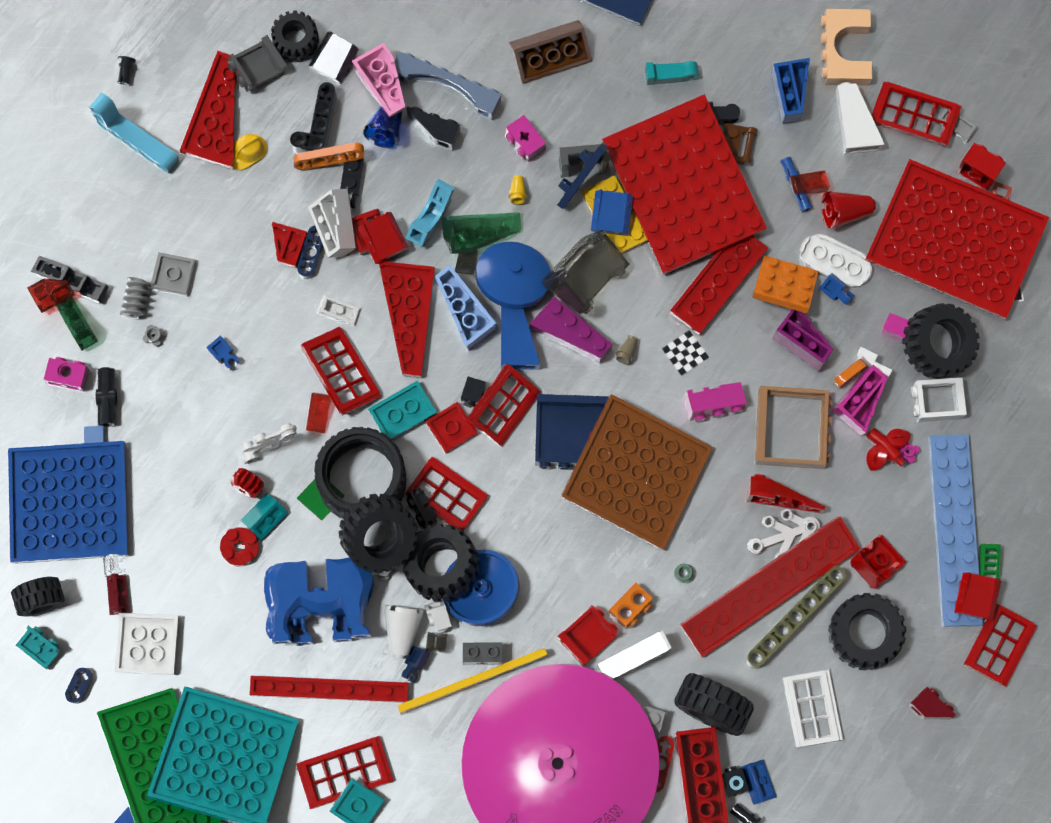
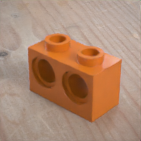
M635 582L609 609L608 613L623 628L633 627L639 620L637 616L641 612L645 614L652 607L651 602L653 598ZM637 595L642 596L644 603L638 605L633 601V598ZM626 609L630 612L631 616L627 619L622 618L620 611Z

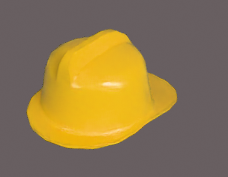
M257 134L242 135L234 142L233 169L244 170L263 158L267 152L266 141Z

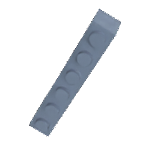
M399 51L394 61L399 81L408 84L409 81L425 80L449 86L464 95L473 104L476 114L490 120L493 119L501 102V94L493 88L487 89L482 87L479 82L468 81L460 74L454 75L443 67L433 66L427 60H419L408 52L402 53Z

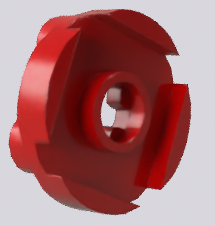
M237 527L229 529L222 537L220 551L222 557L230 565L244 567L257 558L259 542L256 535L249 529ZM242 542V545L245 546V549H241L240 552H237V549L234 546L235 544Z

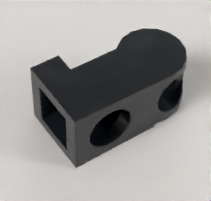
M709 102L719 125H725V123L735 124L738 121L740 108L736 104L713 106V102Z

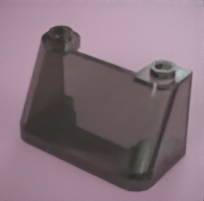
M600 230L581 238L543 278L541 283L547 290L579 314H588L594 308V301L592 299L610 279L622 277L630 263L606 233Z

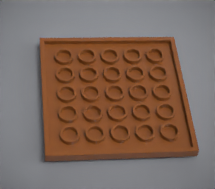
M610 394L560 498L654 547L664 550L713 447Z

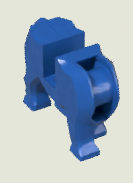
M349 557L326 559L327 590H324V588H313L310 591L309 566L306 561L283 562L270 566L264 576V594L269 610L266 621V633L272 639V643H292L290 630L294 635L293 643L295 646L313 644V638L304 627L306 626V620L311 617L333 618L334 643L352 641V638L371 637L370 630L364 624L365 610L368 607L374 588L371 572L359 568ZM296 628H302L303 631L298 630V631L295 632L294 629H296Z

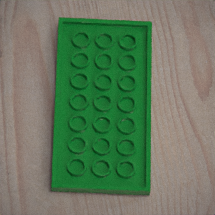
M173 687L96 712L134 823H222L221 819L147 798L179 704Z

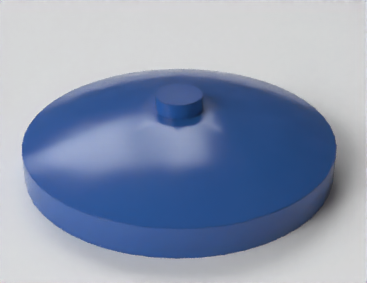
M501 242L490 246L480 255L475 269V278L480 291L490 301L506 308L520 309L530 307L543 299L550 286L551 271L546 259L534 248L519 242Z
M477 550V555L480 558L478 565L480 570L478 575L475 574L476 582L469 585L470 590L467 593L463 591L460 593L461 597L457 599L452 597L451 601H444V604L453 617L460 622L470 626H487L500 621L512 610L518 599L520 584L515 568L506 557L491 550ZM457 559L449 566L445 574L452 570Z

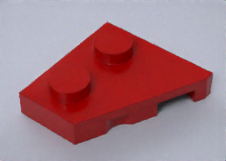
M272 222L278 263L296 268L305 243L307 231Z

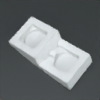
M860 347L856 355L867 365L866 368L874 365L889 377L892 369L875 362L878 355Z

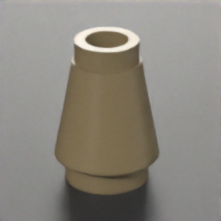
M628 335L616 350L615 359L622 364H629L633 360L638 339Z

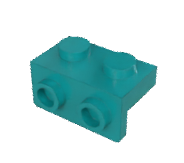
M28 625L26 627L27 631L15 646L47 670L62 652L57 648L60 644L51 637L49 640L42 636L44 632L37 626L32 628Z

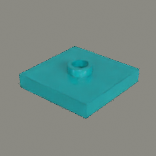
M351 778L329 812L346 823H370L385 799L354 778Z

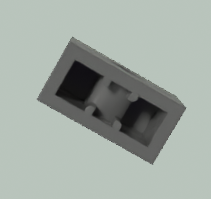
M502 642L463 643V665L502 664Z

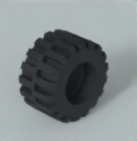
M293 10V13L287 11L285 16L279 15V20L275 19L274 26L271 28L272 42L283 59L286 60L288 58L290 62H293L294 59L297 62H301L302 58L307 60L308 55L312 56L314 50L318 48L319 37L315 21L311 19V16H305V12L301 11L298 14L297 10ZM293 30H300L305 33L304 38L299 42L293 43L285 40V36Z
M48 576L33 579L16 586L11 591L17 616L30 617L40 615L60 607L65 602L58 577Z

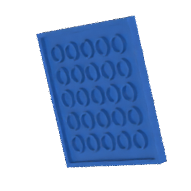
M125 441L8 448L10 563L129 556Z

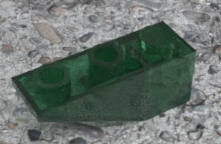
M71 293L54 302L81 351L99 342Z

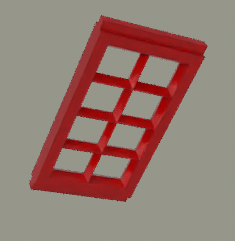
M884 81L871 116L876 125L948 147L962 106ZM891 91L903 94L899 107L887 103ZM907 96L918 99L914 111L903 108ZM922 101L934 104L930 116L918 113ZM886 106L897 110L893 122L881 119ZM938 106L949 109L946 121L934 118ZM901 111L913 115L909 127L897 124ZM917 116L928 119L924 132L913 129ZM932 121L944 125L940 137L928 134Z
M340 326L300 345L313 370L342 416L381 398L380 391ZM340 339L345 349L332 354L327 344ZM324 346L330 356L317 361L312 351ZM348 353L353 363L341 368L335 358ZM333 360L338 370L325 375L320 365ZM356 366L362 377L349 382L344 371ZM341 374L346 384L334 389L328 379ZM364 380L370 391L358 396L352 386ZM349 387L355 398L342 403L337 393Z
M379 736L296 763L310 810L337 800L341 792L335 793L331 781L333 778L343 775L347 785L350 781L348 773L360 770L364 781L363 785L369 789L394 781ZM371 746L375 760L363 764L359 750ZM354 752L358 766L346 770L342 755ZM338 757L342 772L330 775L325 761ZM321 763L325 777L313 781L309 767ZM376 764L381 778L368 782L364 768ZM327 781L331 795L319 799L315 784Z

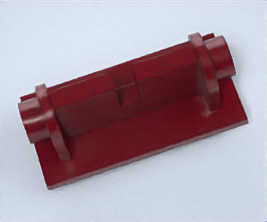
M111 574V576L106 577L109 615L129 613L126 574Z

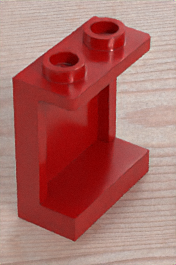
M591 605L583 615L557 636V640L582 667H585L619 634L617 626L612 621L608 622L603 617L605 614L598 606L595 608Z

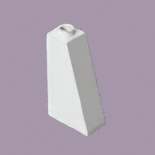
M850 82L841 83L837 86L835 94L844 154L881 151L884 145L883 139L857 84H851Z
M661 631L599 663L597 666L598 670L596 671L616 680L669 654L672 648L664 632Z

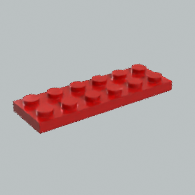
M751 236L717 251L669 313L700 335L765 254L768 247L754 236Z

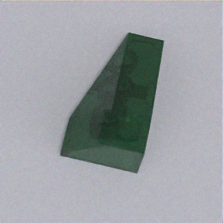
M520 212L459 215L442 218L443 238L450 254L471 253L520 232Z

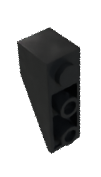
M407 106V116L435 145L453 150L460 133V125L455 120H445L440 118L438 114H428L418 107L411 108Z

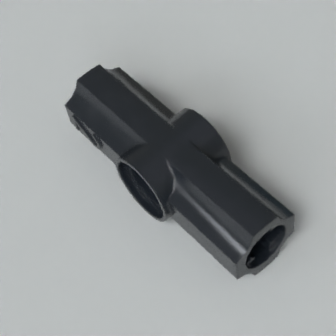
M102 367L97 372L98 389L95 392L96 405L98 406V426L111 427L115 426V405H117L115 369Z

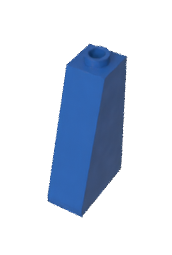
M501 306V370L506 364L512 366L515 370H539V359L523 308L512 309Z

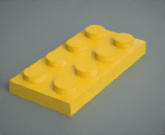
M615 175L581 191L592 215L595 191L602 189L604 191L624 193ZM632 207L628 235L603 233L615 257L648 242Z

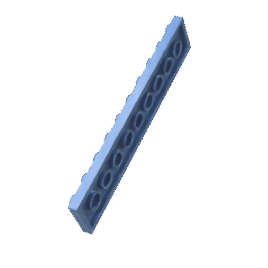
M969 434L930 435L929 445L942 627L982 626L983 620L980 618L954 613L955 602L959 592L958 585L962 579V574L972 573L979 575Z

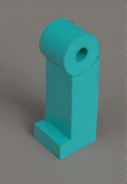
M694 61L667 64L646 62V84L654 85L695 80L699 78L698 64Z

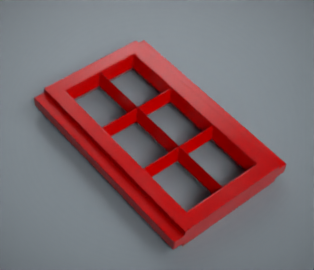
M506 364L466 419L492 441L502 446L536 400L537 394H540L541 391L512 366ZM512 376L518 383L511 393L508 394L502 387L508 378ZM520 385H523L529 391L519 403L512 396ZM500 391L507 398L497 410L490 403ZM510 400L517 408L508 419L501 411ZM488 407L495 415L486 426L479 418ZM499 416L506 423L496 434L489 428Z
M434 457L428 460L405 493L408 494L412 491L414 495L413 490L417 489L422 481L426 482L436 490L430 498L427 496L429 503L423 506L425 508L432 506L436 516L446 523L453 525L455 529L459 528L462 531L465 530L489 496ZM431 469L444 477L438 486L425 478ZM447 480L460 488L455 497L441 489ZM439 492L452 500L447 509L433 501ZM463 492L477 500L471 509L458 500ZM455 503L468 511L463 520L450 512Z
M996 604L993 621H985L964 665L997 684L1006 687L1037 625L1000 604ZM1001 615L1011 619L1004 633L995 629ZM1014 622L1024 626L1018 640L1008 636ZM992 632L1002 637L995 651L985 646ZM1005 639L1015 644L1008 658L999 653ZM983 649L993 654L986 668L977 664ZM996 657L1006 662L1000 675L990 671Z

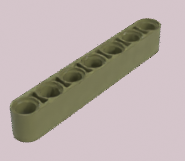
M838 566L832 567L747 655L746 664L751 669L761 667L840 586L846 577L843 568ZM832 572H837L840 575L839 581L831 578ZM818 586L826 587L827 594H820ZM807 599L811 600L814 603V607L807 608L804 601ZM791 614H799L800 622H794L791 619ZM784 627L787 630V635H779L777 629ZM771 641L774 648L767 650L764 647V642ZM751 655H758L760 663H752Z

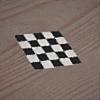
M690 330L662 348L681 376L709 358Z

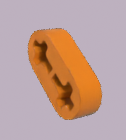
M859 359L833 381L841 388L862 372L867 365L862 359Z

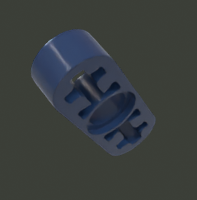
M315 225L308 230L297 266L298 274L303 279L313 277L323 247L320 236H317L316 244L313 243L314 236L312 233L315 234L317 231ZM315 248L317 250L316 255L313 257L307 256V249ZM307 260L310 261L309 269L311 271H307L306 274H304L302 268L306 267Z

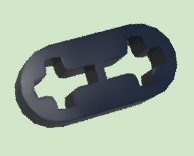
M82 667L74 672L65 692L67 701L72 704L82 702L93 679L90 670ZM84 672H86V676H88V679H83L81 685H79V682L81 680V678L78 677L79 674H83ZM77 687H79L77 691L79 697L71 700V691L75 692Z

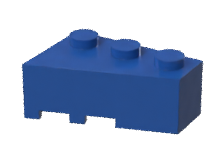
M810 58L773 64L771 74L782 124L801 120Z

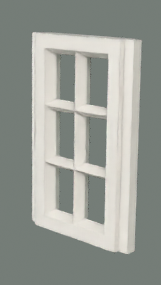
M829 670L783 677L796 748L843 740ZM820 679L822 695L812 696L809 680ZM805 681L808 697L797 698L795 683ZM824 699L827 715L816 716L813 700ZM809 701L812 717L801 719L799 703ZM828 719L831 735L820 736L818 720ZM813 722L815 738L805 739L802 723Z

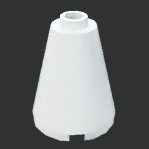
M385 605L389 653L393 654V658L404 659L405 655H409L424 609L418 608L417 612V609H413L410 606L391 605L390 609L389 605Z

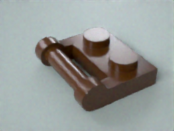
M725 123L723 134L737 164L751 165V153L758 129ZM743 134L747 135L744 155L741 157L738 156V151Z

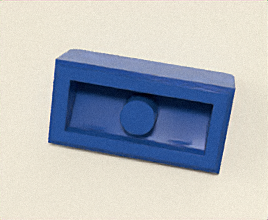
M764 760L741 767L753 805L776 798Z

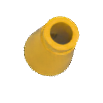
M521 175L513 176L508 195L512 204H523L525 199H527L524 177Z

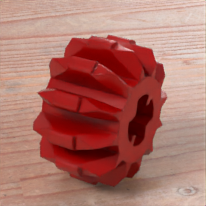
M239 468L237 472L235 471L231 479V485L234 489L249 498H256L264 487V482L261 478L245 468Z

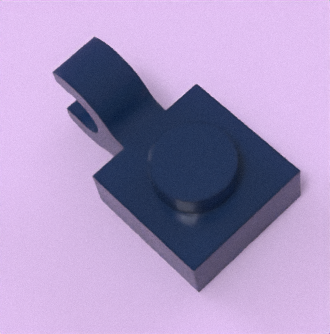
M413 646L404 662L407 664V667L402 672L401 677L415 683L418 678L417 670L421 671L430 653Z

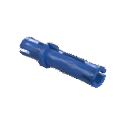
M786 157L782 159L780 163L786 174L785 179L791 185L801 212L812 209L813 207L799 178L800 173L796 171L792 158Z

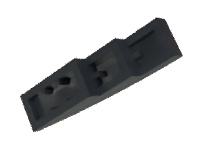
M40 255L31 270V273L100 304L109 289L106 284L93 280L88 275L74 271L69 266Z

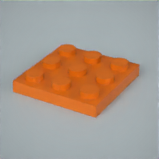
M764 255L752 298L808 313L818 271Z

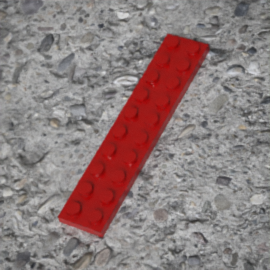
M837 516L686 619L680 626L699 656L704 657L825 574L832 567H835L857 552L860 547L841 516Z

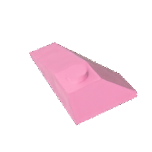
M384 43L352 60L355 73L389 117L406 108L393 55Z

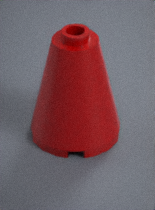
M828 191L823 194L821 203H825V209H821L823 221L827 227H831L830 229L838 228L871 215L876 209L875 200L868 195Z

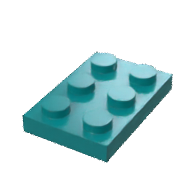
M418 380L368 408L379 430L389 436L391 440L437 414Z

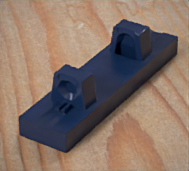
M602 142L593 154L586 149L581 152L579 158L586 165L573 183L565 178L561 180L558 187L565 193L557 204L560 208H565L609 146Z

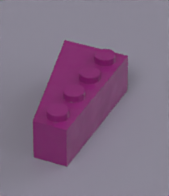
M555 296L529 326L530 331L539 333L545 338L553 340L567 349L570 348L599 364L612 350L613 344Z

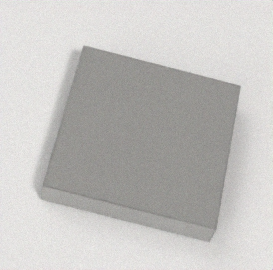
M158 252L150 289L188 297L196 260Z

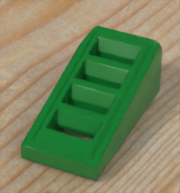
M981 544L979 546V575H994L995 578L1000 580L1001 544ZM985 551H994V554H985ZM985 559H994V562H985ZM985 567H994V570H985Z

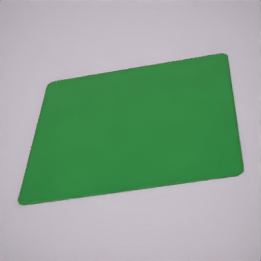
M315 479L297 497L320 520H323L331 512L319 494ZM329 481L333 492L343 499L345 495Z

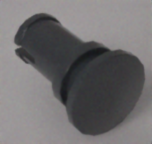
M118 56L117 59L121 63L118 64L120 70L117 83L129 85L131 69H133L132 63H135L136 59L129 56Z
M739 803L730 811L742 823H760L762 819L761 817L756 819L753 813L747 812Z

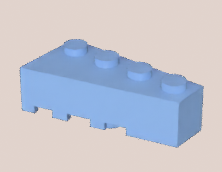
M451 265L435 276L467 349L470 350L496 330L498 325Z

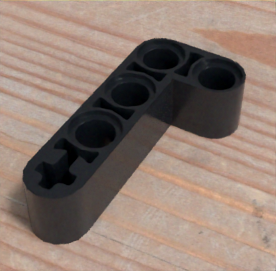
M324 82L319 86L310 133L298 131L291 135L290 143L295 153L327 148L336 102V91L332 83ZM327 92H329L327 96L328 100L325 99V94H327ZM323 108L328 109L326 113L320 112V110ZM320 125L325 126V129L321 131L316 128ZM297 140L304 141L301 145H295ZM315 143L322 144V146L319 148L313 147Z

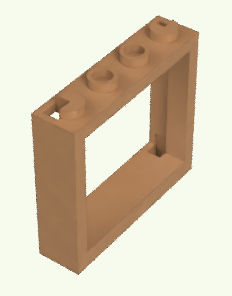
M774 386L759 387L755 465L824 469L826 464H829L830 452H827V445H830L831 434L827 433L828 426H831V415H828V408L832 406L829 390ZM767 396L821 400L818 461L765 457Z

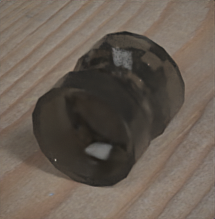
M428 632L426 651L432 652L435 650L439 653H446L448 634L441 633L440 635H435L434 632Z

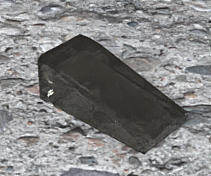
M461 248L455 272L473 275L477 265L478 250Z

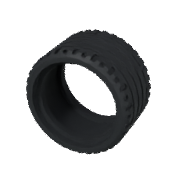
M352 427V429L347 428L339 431L337 435L331 436L325 442V445L321 447L317 455L318 459L315 461L314 477L319 494L326 507L337 517L343 518V520L345 519L344 513L346 510L350 511V506L353 503L338 497L331 489L329 479L331 469L336 460L352 449L370 448L384 455L393 468L391 483L384 494H387L389 497H395L399 502H401L404 496L407 479L401 452L389 436L383 432L380 433L376 429Z

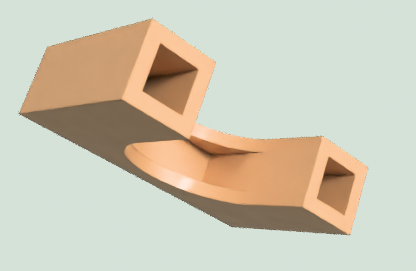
M826 9L825 14L821 16V27H824V33L821 34V44H824L821 60L825 61V67H822V78H825V85H840L843 82H850L860 86H869L872 80V61H849L842 58L836 52L834 41L844 34H868L871 28V10Z

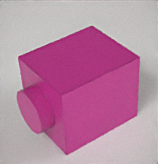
M889 313L881 335L902 343V338L906 337V334L903 333L904 328L909 326L907 325L908 319Z

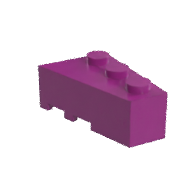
M792 309L775 331L772 340L819 372L834 349L820 331L814 328L809 317H806L803 312Z

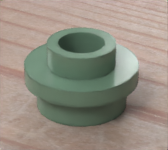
M680 564L675 568L674 576L680 583H688L692 580L694 571L690 565ZM683 570L686 571L687 576L682 577L680 575V572Z

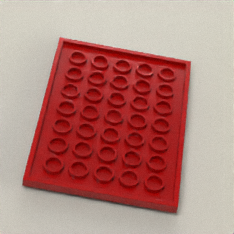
M705 94L602 139V142L609 146L607 150H609L610 160L625 193L628 192L633 195L632 208L663 275L767 230Z
M909 159L865 261L1005 320L1049 217Z

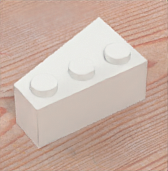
M331 189L310 205L308 209L328 258L344 257L356 248L348 190Z

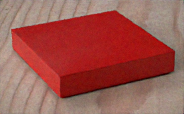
M458 401L425 421L445 454L478 435L473 424L466 419L467 415Z

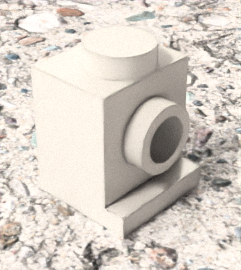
M443 599L440 602L424 605L430 625H435L437 633L444 632L449 627H452Z

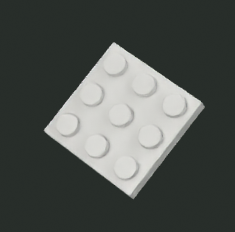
M119 613L115 672L175 675L179 616Z

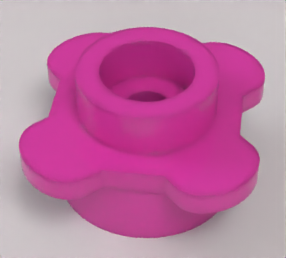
M908 442L905 447L900 449V452L903 454L902 458L909 463H913L916 453L919 452V447L917 445L913 446Z

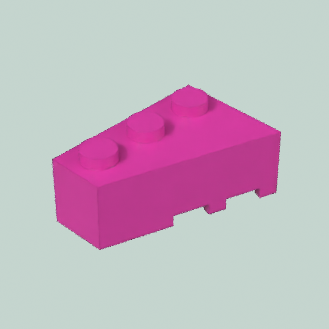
M874 365L868 367L832 411L859 435L867 433L868 425L874 415L876 404L880 399L888 377Z
M741 382L719 385L718 388L714 389L704 387L701 392L693 393L692 389L687 390L684 398L689 421L695 420V422L704 421L709 416L714 418L722 417L725 415L724 413L731 411L733 414L739 413L747 405Z

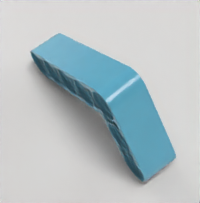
M100 93L89 106L98 125L163 171L168 173L179 159L175 152L119 114L115 103L104 93Z

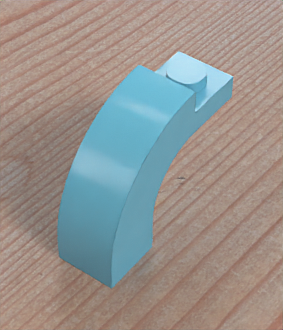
M440 179L435 182L425 207L411 223L405 237L406 239L420 247L429 240L451 203V196L455 189L453 186Z

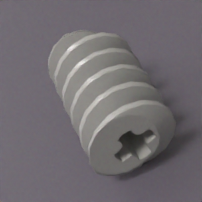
M128 277L127 289L124 291L126 296L123 297L125 303L121 306L124 310L120 312V315L129 319H139V316L145 315V312L140 310V308H146L142 301H148V298L144 297L143 294H149V291L144 288L150 287L151 284L140 278Z

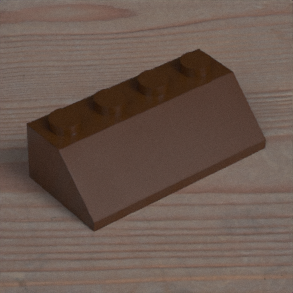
M579 20L509 42L513 61L522 83L592 61L585 29Z

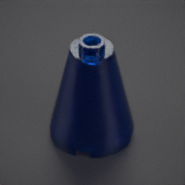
M379 106L364 127V137L368 141L369 139L375 141L374 145L382 148L397 146L400 140L402 111L389 117L382 107Z

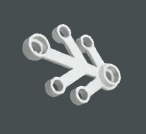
M290 423L285 424L276 433L267 436L265 433L254 436L255 444L252 441L242 444L244 463L249 464L259 459L257 453L270 446V449L280 447V438L283 441L294 438L297 435L296 426Z
M782 509L780 511V518L782 520H790L800 526L790 528L775 521L772 516L766 515L762 518L763 526L772 527L781 533L762 540L752 538L748 541L747 548L751 553L759 554L764 547L783 541L779 552L774 556V559H776L780 554L789 550L796 535L802 534L799 542L817 531L820 528L819 521L811 516L803 519L792 514L789 509ZM785 511L789 513L788 518L783 517ZM766 518L771 519V523L769 525L765 524ZM809 523L813 524V528L811 530L807 528V525ZM754 543H759L757 550L753 548Z

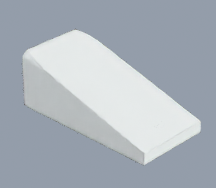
M324 295L321 299L317 315L354 326L360 308Z

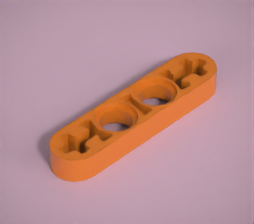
M356 142L298 153L293 157V165L297 170H307L359 160L364 157V146Z

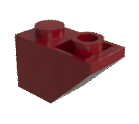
M925 687L908 704L921 719L950 720L956 715L953 712V707L947 702L943 703L938 698L940 695L933 688Z

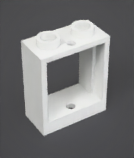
M962 378L918 380L913 385L914 387H911L912 398H915L916 403L913 406L914 417H917L918 422L964 419L967 415ZM952 386L954 411L925 413L922 388Z

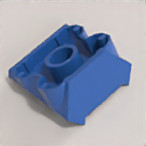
M602 189L595 191L591 231L628 235L633 195L628 192H612Z

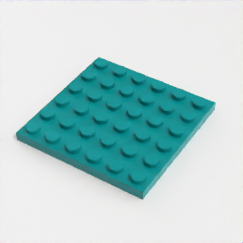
M184 686L147 798L231 823H267L299 720Z

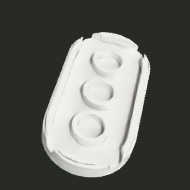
M815 234L814 236H809L800 247L799 255L805 267L817 270L818 274L826 278L833 273L846 284L845 287H861L871 276L872 266L870 262L865 261L867 256L864 253L826 235Z

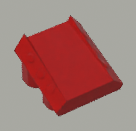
M386 212L365 224L363 223L358 228L361 239L366 244L375 264H379L409 248L392 212Z
M880 534L865 548L860 550L850 560L851 567L869 584V588L877 589L903 567L906 561Z
M963 573L958 585L959 592L955 602L954 613L993 621L1001 580L972 573Z

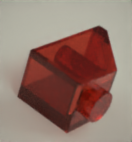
M44 278L27 287L41 313L75 296L67 280Z

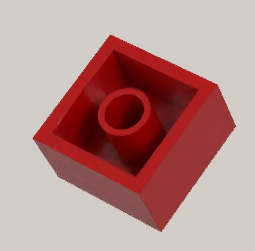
M974 142L961 161L956 173L979 188L988 191L1006 162L1003 161L1001 156L992 154L987 151L985 146Z

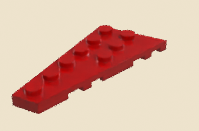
M217 51L179 151L182 154L233 169L235 73L231 72L227 65L230 54Z
M383 261L379 263L402 376L421 378L435 267Z

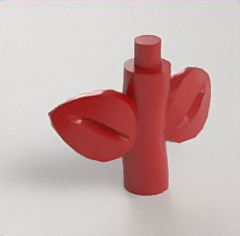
M873 428L866 435V438L876 445L867 453L866 461L868 468L871 471L880 469L887 463L888 459L893 464L897 463L902 467L906 461L902 458L903 454L898 449L907 445L911 434L904 429L898 428L891 430L885 436L876 428Z

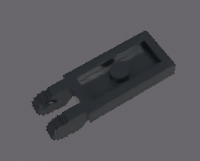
M364 158L344 162L340 189H347L348 195H352L350 200L351 208L356 207L357 196H359Z

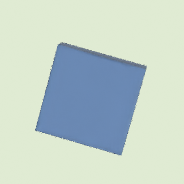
M104 426L84 427V443L104 442Z

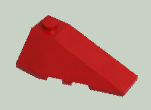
M754 474L749 479L746 498L748 503L823 514L825 511L824 505L772 479L766 478L765 475Z

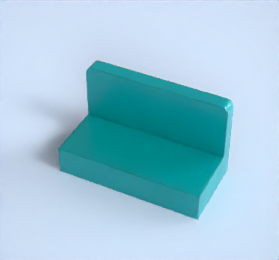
M267 493L241 519V522L262 540L288 511Z

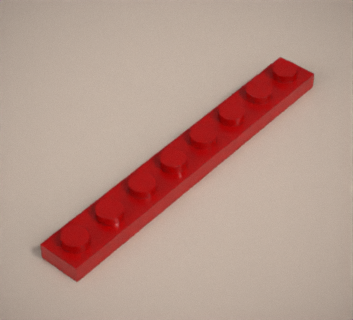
M251 676L249 695L405 703L408 701L409 683Z

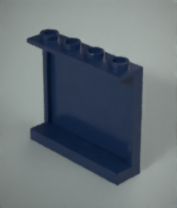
M537 394L535 466H539L541 469H550V466H558V469L563 470L575 467L589 438V434L592 432L609 396Z

